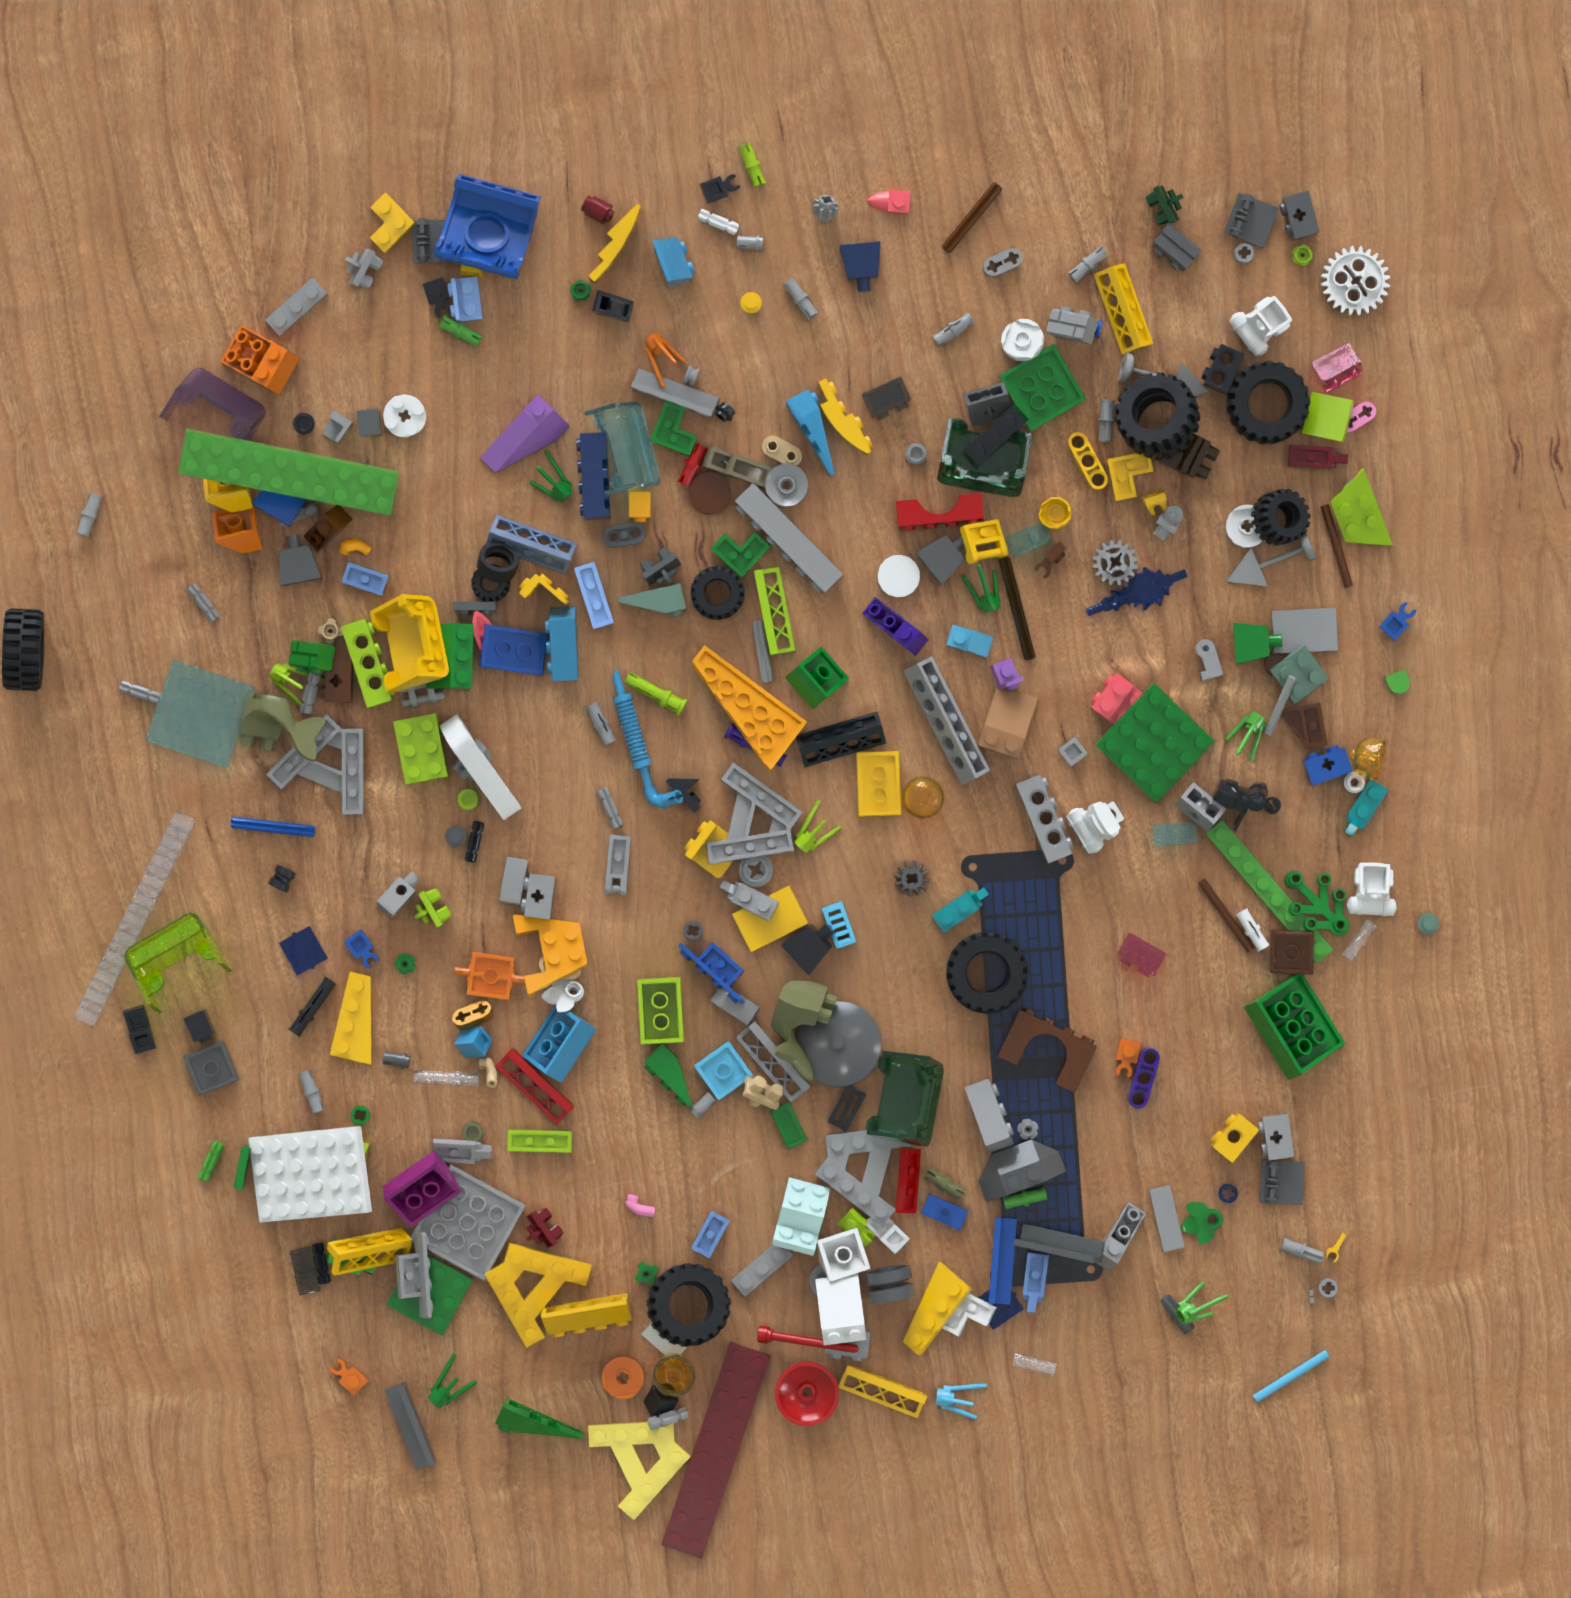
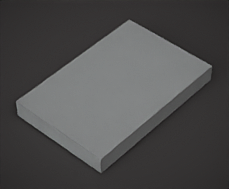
M1336 608L1271 611L1272 635L1282 634V647H1273V654L1291 653L1302 644L1307 647L1309 652L1338 650Z

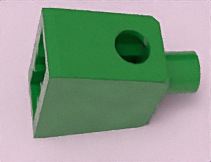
M1233 623L1236 664L1270 657L1271 647H1282V634L1269 635L1268 626Z

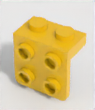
M535 573L531 579L526 578L519 586L522 589L519 593L525 599H528L539 585L542 584L566 606L570 603L566 600L569 596L559 587L556 590L550 586L553 582L543 573L540 576Z
M710 820L708 823L704 821L697 830L700 834L696 840L691 838L684 847L687 850L684 855L695 861L716 878H720L733 861L709 865L706 843L727 840L728 833Z

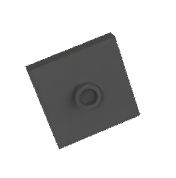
M224 1040L183 1056L199 1096L240 1080Z

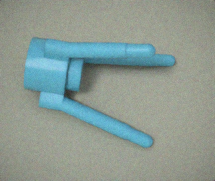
M987 1384L944 1385V1389L938 1388L936 1405L941 1406V1409H947L976 1420V1415L953 1407V1403L971 1407L974 1406V1403L954 1399L955 1393L951 1391L986 1388Z

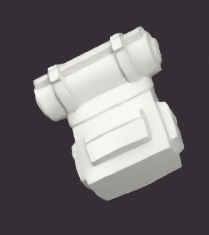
M1273 296L1271 298L1266 297L1258 302L1251 313L1246 315L1244 312L1235 313L1232 315L1229 323L1233 327V331L1239 335L1247 346L1248 351H1251L1254 357L1262 356L1267 351L1269 346L1266 342L1272 336L1278 337L1290 327L1292 318L1280 301Z
M1097 802L1090 805L1087 811H1084L1083 808H1075L1066 816L1070 822V827H1073L1083 844V849L1085 848L1088 854L1099 852L1104 845V839L1110 840L1119 834L1121 827L1118 823L1124 819L1115 802L1109 804Z
M1358 864L1354 872V885L1357 886L1356 896H1351L1347 902L1349 914L1394 916L1397 906L1396 901L1390 898V888L1393 887L1394 883L1393 870H1391L1390 864Z

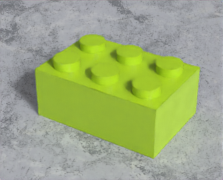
M436 713L393 721L406 785L450 777L438 715Z
M681 977L638 979L641 1044L684 1042Z

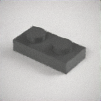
M453 602V611H458V615H471V611H479L483 615H492V611H497V602Z

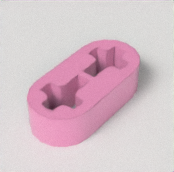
M1363 402L1352 409L1350 419L1355 417L1356 421L1351 424V429L1348 427L1347 433L1353 432L1375 417L1376 408L1372 403ZM1363 406L1371 408L1369 412L1370 417L1364 415L1359 418L1358 414L1363 411Z

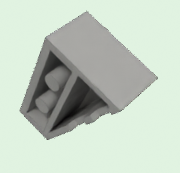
M986 1079L965 1087L989 1153L993 1154L1014 1146L1011 1135H1014L1010 1122L1006 1123L1004 1116L1007 1113L1003 1103L999 1104L997 1096L1000 1094L996 1083L991 1084L990 1080Z

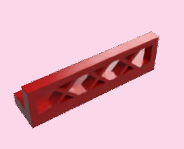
M514 1048L495 1066L556 1125L574 1108V1105ZM508 1058L516 1064V1072H507L502 1067ZM517 1074V1080L512 1075ZM519 1074H527L532 1079V1086L523 1087L519 1083ZM526 1089H532V1094ZM535 1089L544 1090L547 1093L548 1101H538L535 1098ZM542 1104H548V1109H546ZM550 1104H558L565 1111L556 1118L550 1111Z

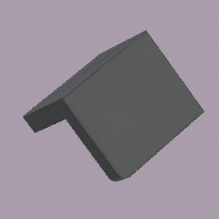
M380 410L357 411L359 436H382Z

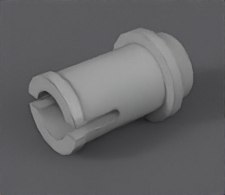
M738 235L737 249H755L756 252L763 250V237H759V235L757 237Z
M707 1092L695 1105L692 1104L689 1110L698 1119L699 1117H704L703 1114L717 1101Z

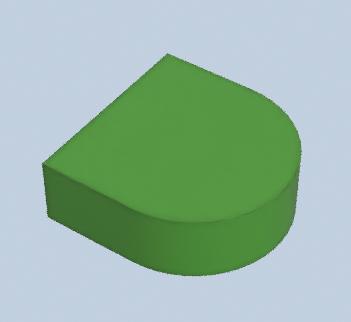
M1405 669L1385 677L1388 688L1395 694L1406 692L1410 686V680Z

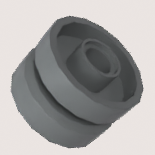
M893 1265L866 1272V1284L868 1286H878L868 1292L870 1304L894 1302L915 1296L914 1284L904 1282L912 1277L910 1265Z

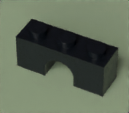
M1014 404L965 448L964 451L979 466L1029 419Z

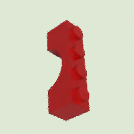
M981 493L960 495L955 507L944 514H933L926 511L920 505L918 499L896 501L898 528H903V531L916 530L915 526H924V529L937 528V524L944 523L945 527L958 526V522L965 521L969 525L979 523V520L984 519Z

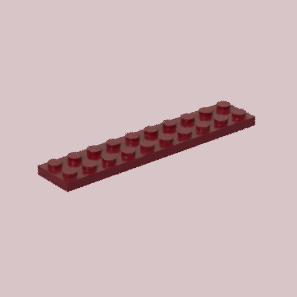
M730 1342L661 1545L702 1559L771 1355Z

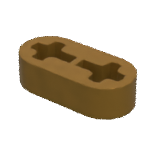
M478 1001L455 1011L452 1020L459 1030H467L489 1021L493 1017V1009L487 1001ZM482 1009H485L484 1014H481ZM462 1017H465L464 1022H461Z

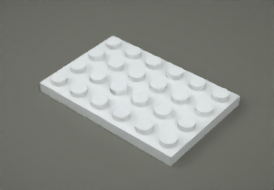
M361 1126L248 1138L249 1147H251L250 1155L259 1223L372 1212Z

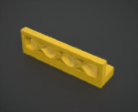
M1126 264L1111 266L1095 273L1094 277L1121 354L1123 355L1153 344ZM1105 274H1108L1111 280L1109 287L1104 284L1102 278ZM1112 294L1118 300L1116 307L1110 301ZM1119 314L1125 320L1123 327L1117 321ZM1126 335L1131 337L1133 346L1128 348L1124 340Z
M397 1228L328 1242L327 1250L334 1257L331 1272L335 1276L396 1263L394 1254L402 1248L403 1251L400 1255L409 1254L412 1239L403 1228ZM386 1252L380 1259H375L380 1253ZM363 1256H368L363 1262L357 1263ZM349 1259L344 1266L340 1267L341 1261Z
M847 1363L838 1385L840 1389L917 1419L927 1399V1394L849 1363ZM847 1375L858 1378L860 1383L852 1388L844 1385ZM869 1383L876 1385L880 1392L869 1395L866 1393L864 1385ZM888 1391L896 1393L900 1400L893 1403L887 1402L884 1393ZM911 1399L919 1402L916 1411L913 1412L906 1409L903 1401Z

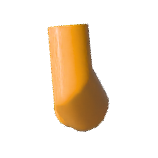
M352 538L340 543L339 552L342 555H348L351 551L357 550L367 557L372 547L358 538Z

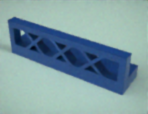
M995 1217L989 1304L1010 1305L1015 1251V1245L1013 1244L1016 1238L1017 1219Z

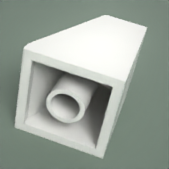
M858 1274L829 1282L828 1278L815 1279L823 1344L831 1345L866 1340Z

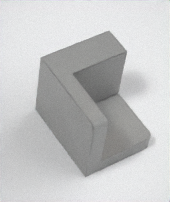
M333 411L329 417L331 419L322 433L340 445L354 423L338 412Z

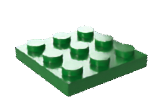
M1055 344L1041 351L1033 359L1023 361L998 376L1001 382H1004L1013 403L1029 419L1025 424L1030 432L1086 400Z
M427 1254L430 1260L429 1279L432 1283V1290L430 1291V1300L433 1302L432 1317H420L418 1297L398 1298L397 1286L386 1306L443 1336L473 1278Z

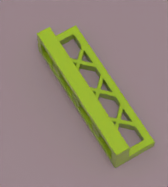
M780 568L755 570L754 574L770 656L795 651ZM776 572L777 582L773 588L765 583L763 574ZM777 585L779 586L780 593L775 590ZM766 587L771 590L768 595H767ZM772 592L781 597L782 602L777 609L771 606L768 601ZM781 606L783 607L784 614L779 611ZM770 608L775 611L772 616ZM776 613L785 617L786 623L781 630L775 627L772 622ZM785 627H787L788 635L783 632ZM774 629L779 632L776 637H775ZM780 634L789 638V648H777L776 640Z

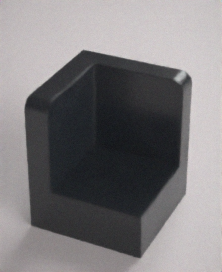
M671 1383L652 1385L644 1399V1404L651 1417H658L659 1414L673 1410L679 1399Z

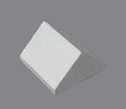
M857 1228L817 1240L819 1262L829 1282L870 1269Z

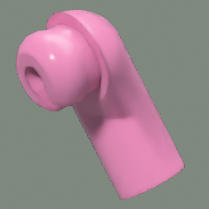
M629 1194L627 1196V1201H625L626 1207L635 1214L647 1217L654 1216L655 1207L637 1203L639 1199L637 1195Z

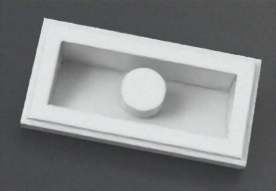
M651 1322L641 1335L674 1362L687 1347H681L678 1344L673 1345L667 1339H662L659 1336L660 1333L651 1326Z

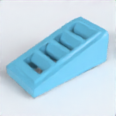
M842 901L822 908L826 922L833 930L844 925L847 927L845 930L832 934L836 949L856 942ZM838 909L841 910V913L833 915L831 917H829L828 915L829 912ZM843 917L844 921L832 925L831 921ZM849 933L850 937L838 941L837 937Z

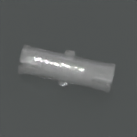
M1366 919L1356 935H1352L1353 939L1342 955L1354 961L1362 947H1366L1368 944L1367 940L1377 926Z
M1015 1353L1012 1366L1031 1370V1373L1036 1371L1054 1376L1057 1363L1038 1359V1356L1033 1358Z

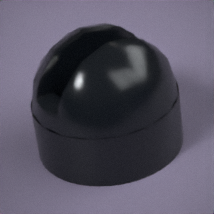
M1268 797L1264 810L1268 814H1276L1281 808V802L1276 797ZM1270 800L1273 801L1277 809L1274 810V808L1269 802Z

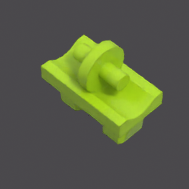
M437 888L419 893L426 909L424 910L421 903L415 905L418 914L414 916L415 920L421 917L423 922L427 924L430 922L427 916L429 913L436 927H439L452 916L447 905L439 910H436L433 903L442 898Z

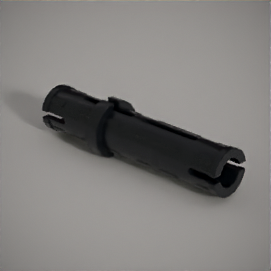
M325 976L304 1009H300L298 1012L299 1016L289 1030L300 1037L309 1022H313L315 1019L313 1016L337 984Z

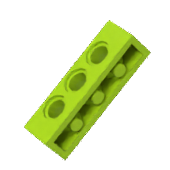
M362 619L341 626L367 708L393 701L392 696L395 693L385 692L383 678L388 673L385 662L381 663L379 655L382 654L379 643L374 642L372 635L376 633L372 622L368 623L367 619ZM364 636L368 639V645L366 648L360 649L357 645V640ZM367 657H372L375 661V665L371 669H366L364 666V660ZM374 677H378L381 680V686L378 689H373L370 686V681Z

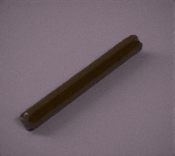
M1003 557L999 559V564L1022 653L1026 661L1031 660L1036 656L1010 557Z

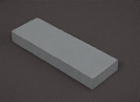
M1170 1185L1149 1189L1163 1252L1184 1248V1241Z

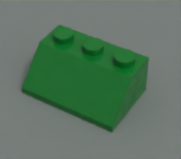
M440 624L449 672L447 676L439 680L426 683V689L469 691L472 688L474 624Z

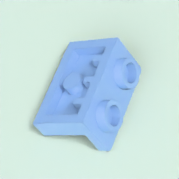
M478 277L451 278V284H448L449 297L453 296L454 305H450L451 317H456L458 323L483 320Z

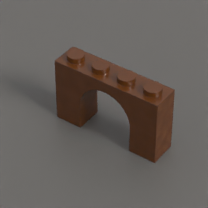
M1024 1008L1023 1011L1018 1009L997 1056L1017 1065L1026 1045L1032 1038L1040 1034L1054 1035L1062 1041L1066 1052L1064 1064L1054 1083L1075 1093L1097 1048L1093 1044L1094 1040L1082 1035V1038L1073 1035L1074 1030L1066 1026L1060 1029L1054 1026L1055 1021L1047 1017L1041 1020L1035 1017L1036 1012L1028 1008Z

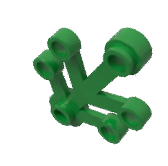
M1291 871L1286 874L1284 878L1285 885L1290 889L1297 888L1312 904L1301 905L1299 902H1294L1288 908L1289 913L1293 916L1299 914L1323 915L1328 920L1317 921L1315 918H1308L1303 923L1305 930H1330L1335 936H1343L1349 931V921L1343 916V900L1346 898V892L1343 889H1336L1332 893L1334 914L1328 907V885L1331 883L1329 874L1323 873L1317 877L1319 898L1303 882L1301 873ZM1292 876H1296L1298 878L1297 883L1293 882ZM1321 877H1325L1327 879L1326 884L1322 883ZM1336 892L1341 893V899H1338L1336 897ZM1294 905L1298 907V913L1293 911ZM1308 921L1313 923V928L1308 927ZM1337 922L1342 923V929L1337 927Z

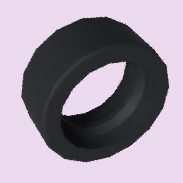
M490 542L480 550L477 569L489 581L497 583L507 582L516 574L519 564L518 553L513 547L505 543ZM489 557H499L506 560L510 566L498 568L491 565L486 559Z

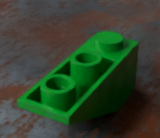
M661 1043L644 1061L647 1064L644 1068L652 1076L657 1074L662 1079L660 1084L668 1091L672 1089L677 1094L675 1098L683 1106L687 1104L690 1107L692 1100L678 1057L664 1043Z

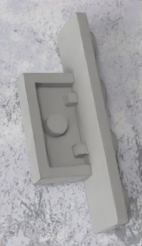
M418 1231L414 1232L415 1253L395 1255L398 1298L418 1297L420 1317L431 1318V1313L433 1312V1302L430 1300L432 1283L429 1279L428 1271L430 1269V1260L427 1257L429 1240L425 1232Z

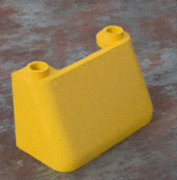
M401 594L370 611L374 628L380 632L387 633L394 671L384 675L385 692H399L439 680L448 675L449 666L437 607L431 597Z

